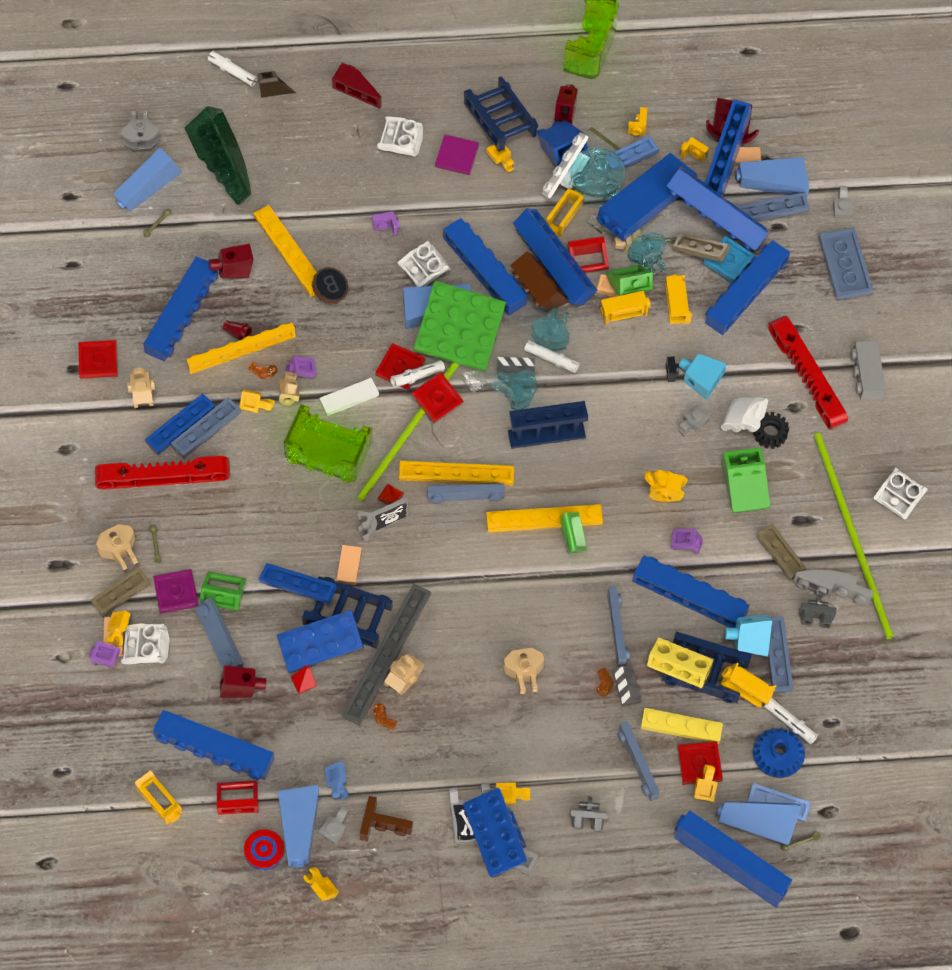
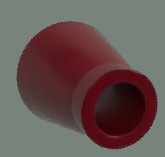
M226 320L223 324V331L228 332L239 340H243L245 337L251 336L252 327L247 323Z

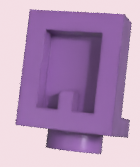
M394 211L372 215L373 230H386L392 227L393 235H397L400 222L398 217L395 218Z
M293 356L286 364L285 371L296 373V376L314 378L317 375L314 358Z
M673 529L671 542L673 550L692 549L695 554H699L700 547L703 545V538L696 529Z
M97 641L96 646H92L89 657L92 665L96 666L98 663L114 668L121 650L118 647Z

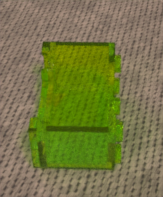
M617 0L584 1L585 13L582 27L590 34L588 37L579 35L578 40L571 42V40L567 41L564 55V72L588 79H595L599 76L616 33L619 10Z
M300 404L283 442L287 461L294 465H303L311 471L323 472L324 475L329 477H338L346 483L356 481L373 441L372 428L363 425L360 431H358L357 427L351 430L319 419V414L311 415L309 413L310 407Z

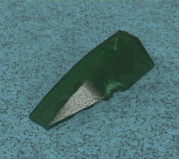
M207 106L185 127V130L199 159L206 163L208 170L215 174L217 181L224 185L226 192L237 205H240L251 195L246 165L223 110Z

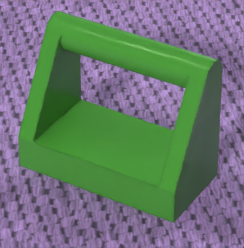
M641 265L606 272V277L619 296L653 290V272Z
M579 512L561 514L560 521L567 553L572 554L586 551L587 546Z
M208 571L201 587L200 603L207 598H213L217 607L238 611L247 579ZM216 580L236 584L239 587L238 590L210 585V581Z

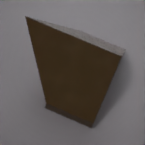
M275 71L257 73L261 98L296 93L276 75Z

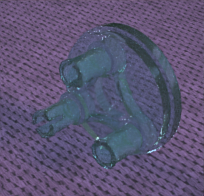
M590 148L582 151L577 155L570 169L573 190L580 192L581 195L585 194L594 198L603 197L606 203L616 195L617 190L624 182L625 167L622 160L614 152L604 148Z

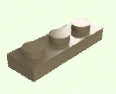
M680 233L672 245L674 251L722 262L730 250L729 244Z
M773 523L757 532L756 537L789 580L795 578L797 572L806 570L805 565Z
M137 567L91 599V603L100 615L104 617L150 585V580Z

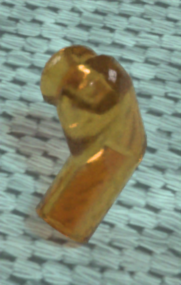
M255 362L251 363L248 368L261 379L273 377L278 371L275 365L260 367Z
M602 668L597 672L602 680L599 687H597V693L600 696H607L614 682L607 669Z
M377 704L373 709L376 723L395 730L397 721L387 717L386 708L383 704Z

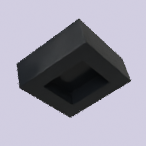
M675 356L667 357L666 360L668 382H675L676 375L679 374V364L675 363Z

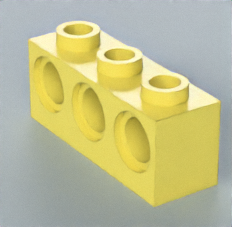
M658 637L650 652L647 666L702 688L710 673L713 659Z

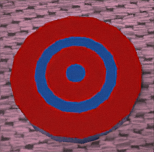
M268 829L257 830L246 839L244 856L248 864L253 868L270 870L282 861L284 843L281 837L274 831Z

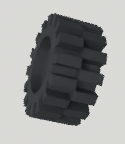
M766 412L764 418L760 421L759 429L753 433L756 442L760 441V446L765 444V448L768 449L770 445L771 449H775V445L778 448L781 446V443H785L789 432L788 421L785 422L786 418L784 416L780 418L781 414L779 413L777 416H774L775 412H771V415ZM768 425L775 426L778 429V434L768 435L765 433L764 428Z

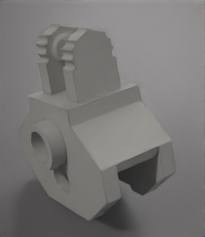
M147 110L142 113L143 119H137L136 111H132L130 123L122 128L123 145L133 151L151 150L160 143L158 127L149 122Z

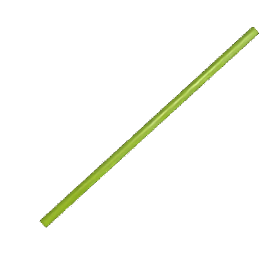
M451 363L443 374L447 380L451 378L460 364ZM421 407L358 494L357 499L359 501H364L424 416L425 412Z
M815 433L814 438L868 589L874 591L872 600L886 639H891L894 637L825 443L821 433Z

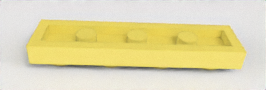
M644 708L641 729L705 742H717L719 744L723 723Z

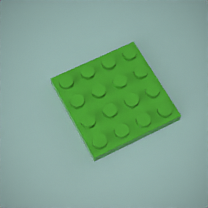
M434 281L413 351L485 372L506 302Z

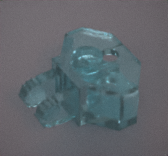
M651 232L636 237L628 253L630 261L646 267V269L653 272V275L655 274L653 264H657L661 272L666 271L665 263L662 259L666 245L664 236Z
M555 307L547 318L535 320L531 334L536 344L552 351L566 349L570 335L565 327L569 313L564 312L560 320L556 318L559 309Z
M526 369L517 374L512 373V375L503 372L497 373V379L507 383V385L494 381L492 387L505 394L511 409L521 410L528 407L536 392L535 386L537 381L534 372Z

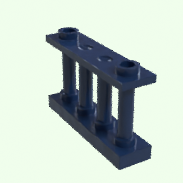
M502 76L498 77V88L478 96L474 95L471 89L464 91L465 106L498 151L505 149L507 138L526 130L533 137L536 136L538 128L536 119L531 117L511 90L510 84ZM499 94H502L505 98L504 101L487 108L483 107L480 103ZM508 106H511L514 112L498 119H492L489 115ZM517 118L523 123L507 131H501L498 126Z
M585 401L509 411L512 430H508L511 449L586 438L583 422L588 421V413Z
M319 576L318 579L336 584L337 589L335 593L340 594L332 616L342 612L347 597L358 600L353 613L357 624L366 603L377 606L369 628L366 630L358 628L363 645L377 649L379 634L376 633V629L384 609L392 611L393 600H390L385 595L378 596L335 582L330 577L323 578ZM316 601L313 611H304L302 616L303 625L328 618L320 614L324 602Z
M676 631L673 640L674 644L698 654L714 658V666L709 682H705L702 688L663 673L662 681L671 686L678 685L721 698L726 703H738L739 692L716 686L722 663L728 662L733 665L738 663V667L748 668L752 654Z

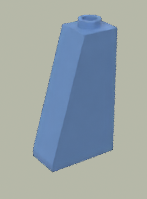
M159 148L113 193L117 198L115 202L122 209L126 207L129 211H132L180 175L182 171Z
M804 157L739 162L738 170H735L736 181H739L740 188L784 195L805 192L806 197L808 196L809 182Z
M470 284L452 285L471 291ZM433 286L403 287L406 329L422 324Z
M318 785L278 791L288 867L301 868L305 864H309L319 800Z
M725 801L724 805H719L716 816L720 817L719 822L789 845L801 805L797 803Z

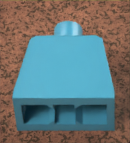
M698 354L693 362L683 357L679 364V368L686 371L684 382L705 399L709 398L725 374L727 364L701 354Z
M768 614L739 617L736 620V628H725L724 638L734 640V645L739 651L768 656L772 620Z

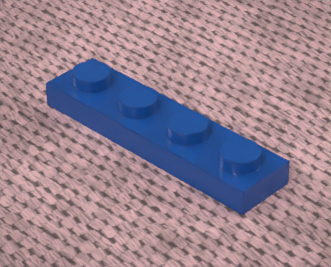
M202 393L148 436L145 442L159 455L171 445V442L214 409L215 405Z
M266 563L259 577L260 583L327 604L330 603L337 589L334 583Z

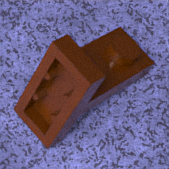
M369 796L359 833L360 840L368 842L371 827L382 832L386 830L394 831L395 834L400 836L411 835L413 821L375 813L377 797Z

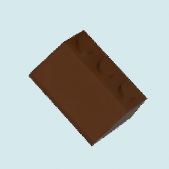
M528 251L510 265L514 270L512 274L518 281L521 280L524 283L523 289L527 294L531 293L534 299L532 301L538 308L542 307L548 311L569 302L541 262Z

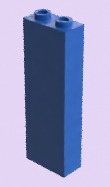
M669 153L599 208L596 220L609 229L616 237L624 241L680 197L679 195L674 196L671 194L667 187V184L680 166L696 177L697 173L672 153Z
M689 810L686 815L682 814L674 829L677 841L777 908L789 890L792 882L791 878Z

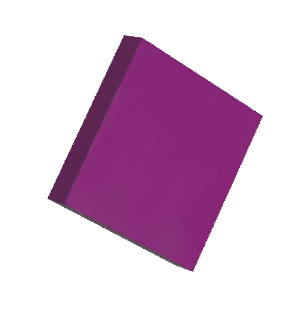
M444 134L435 167L470 175L479 148V142Z
M192 569L153 576L160 614L198 606Z

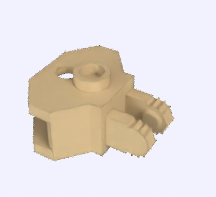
M135 368L133 371H130L131 382H127L128 393L133 395L134 408H138V404L149 403L150 406H153L152 390H155L154 379H150L149 369Z
M117 524L100 534L96 546L101 558L113 559L115 562H118L122 570L127 569V564L123 560L127 556L133 564L138 563L132 552L136 539L131 526Z
M533 648L512 650L504 659V674L516 680V683L519 685L520 694H525L524 682L529 681L531 682V690L538 692L536 675L544 667L543 653Z
M410 653L402 656L399 660L396 659L390 666V673L384 685L392 687L401 696L417 681L424 668V663Z

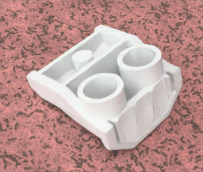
M386 116L382 138L377 145L378 149L412 155L413 157L418 155L423 140L422 123L401 117Z
M429 241L410 251L397 262L416 287L427 286L445 271L451 270L444 258Z
M740 397L733 399L720 428L723 431L728 429L732 432H739L742 429H747L749 432L757 431L761 425L760 421L765 416L769 400L762 397Z
M895 468L873 499L906 520L928 489Z
M140 623L128 625L125 632L124 653L121 663L129 665L155 662L164 663L168 658L170 641L167 627L164 624Z

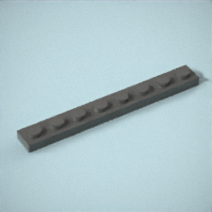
M416 584L412 585L344 710L342 718L359 726L361 725L390 671V666L399 655L427 603L431 591Z

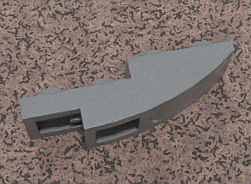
M800 571L796 573L793 581L799 588L809 589L817 595H822V597H830L833 591L838 596L851 598L856 603L862 605H869L874 593L872 590L857 585L858 577L838 571Z

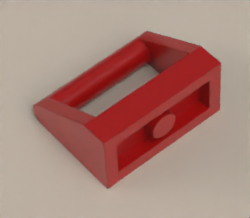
M604 236L568 242L567 250L573 258L574 256L601 252L603 263L580 266L584 273L609 269Z
M257 780L217 783L218 815L259 813ZM253 789V799L222 800L221 791Z

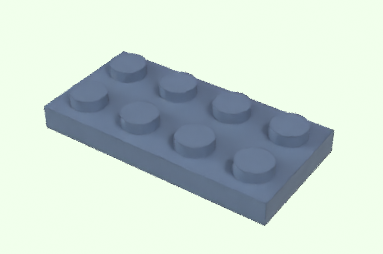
M855 228L819 233L818 238L836 300L872 294L873 288Z

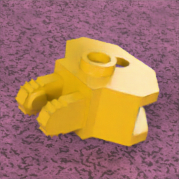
M661 469L656 470L655 473L653 471H646L645 480L651 485L648 496L652 500L665 503L680 501L684 497L685 493L681 488L688 481L685 476L674 474L670 471H662Z

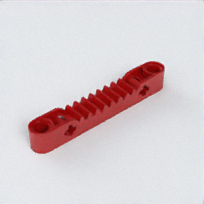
M785 315L769 322L768 329L782 353L787 354L788 359H792L791 365H795V371H799L798 376L803 377L802 383H806L805 388H810L809 394H814L813 401H816V410L827 428L833 429L848 422V416L844 407L788 316Z
M226 456L198 457L192 462L187 460L186 465L181 460L178 465L172 461L170 466H168L167 462H164L163 466L156 462L155 467L151 463H148L147 467L141 463L139 468H137L136 464H133L131 467L127 463L100 464L95 467V486L103 490L218 482L230 478L229 458Z

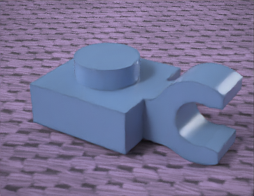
M337 762L326 767L327 787L332 788L333 799L340 797V800L348 798V791L343 786V783L347 782L345 763Z

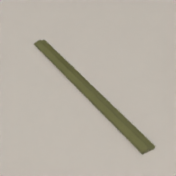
M593 127L589 129L616 150L621 149Z

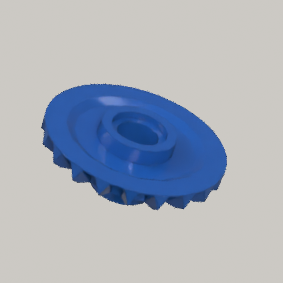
M773 727L770 730H765L756 739L753 746V758L758 768L765 774L776 778H784L795 774L801 768L805 758V747H803L802 740L797 737V734H793L790 730H784L782 727L779 729ZM781 748L784 753H777L775 749Z

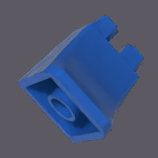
M566 120L563 122L557 121L550 128H542L537 131L541 147L549 156L555 168L560 165L564 153L572 146L574 137L579 135L580 132L583 133ZM586 141L579 153L590 159Z

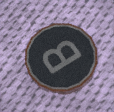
M326 267L320 269L314 275L312 289L318 299L333 304L338 303L345 297L348 292V283L343 273L339 270Z

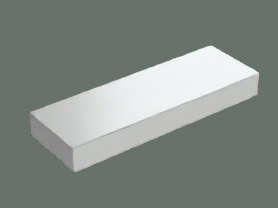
M372 378L323 396L319 400L326 415L329 416L379 396V392Z

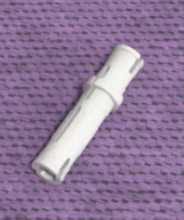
M215 51L210 53L213 57L208 56V61L219 66L220 70L229 72L251 87L256 84L253 81H257L258 77L232 63L231 59L224 58Z
M528 340L524 348L525 352L555 364V367H562L574 374L578 370L580 363L565 357L563 353H556Z
M439 360L417 369H408L402 374L391 376V384L394 388L404 384H413L416 380L444 372L445 366Z
M773 698L770 699L769 704H765V709L769 710L789 726L794 734H799L810 745L817 739L818 734L807 727L803 720L797 719Z

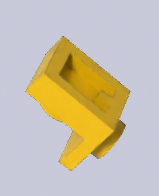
M640 107V114H636L635 122H628L627 134L645 136L646 107Z
M691 137L688 142L685 141L681 145L680 158L684 160L690 153L695 159L704 162L708 158L709 147Z

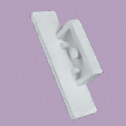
M580 132L579 135L574 137L572 146L562 157V162L554 169L550 181L545 183L542 195L550 199L559 184L567 189H572L590 160L579 153L589 138L587 135Z

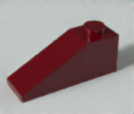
M341 63L332 78V88L380 109L382 99L376 89L354 66Z

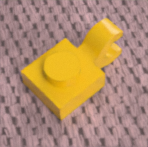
M494 144L486 148V153L495 164L501 162L506 172L514 170L512 166L514 161L510 158L511 151L506 145L505 149L498 151Z
M243 389L239 408L255 413L259 412V408L271 411L274 408L275 400L261 399L262 393Z
M125 610L112 612L107 628L110 633L106 638V642L110 643L115 639V647L122 645L123 637L121 632L126 630L131 613Z
M704 765L703 779H696L693 798L714 802L718 782L712 781L715 767Z
M496 783V788L501 789L506 804H516V799L530 800V788H516V783Z
M317 867L309 869L312 876L310 874L303 876L307 883H312V889L322 901L332 899L339 893L328 877H322Z

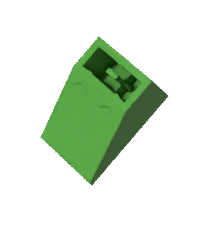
M761 447L723 452L721 464L732 513L770 508L765 462Z

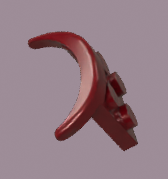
M717 98L713 126L709 120H706V129L709 135L717 141L720 140L733 102L732 100ZM750 120L741 144L752 141L759 133V130L756 129L748 134Z

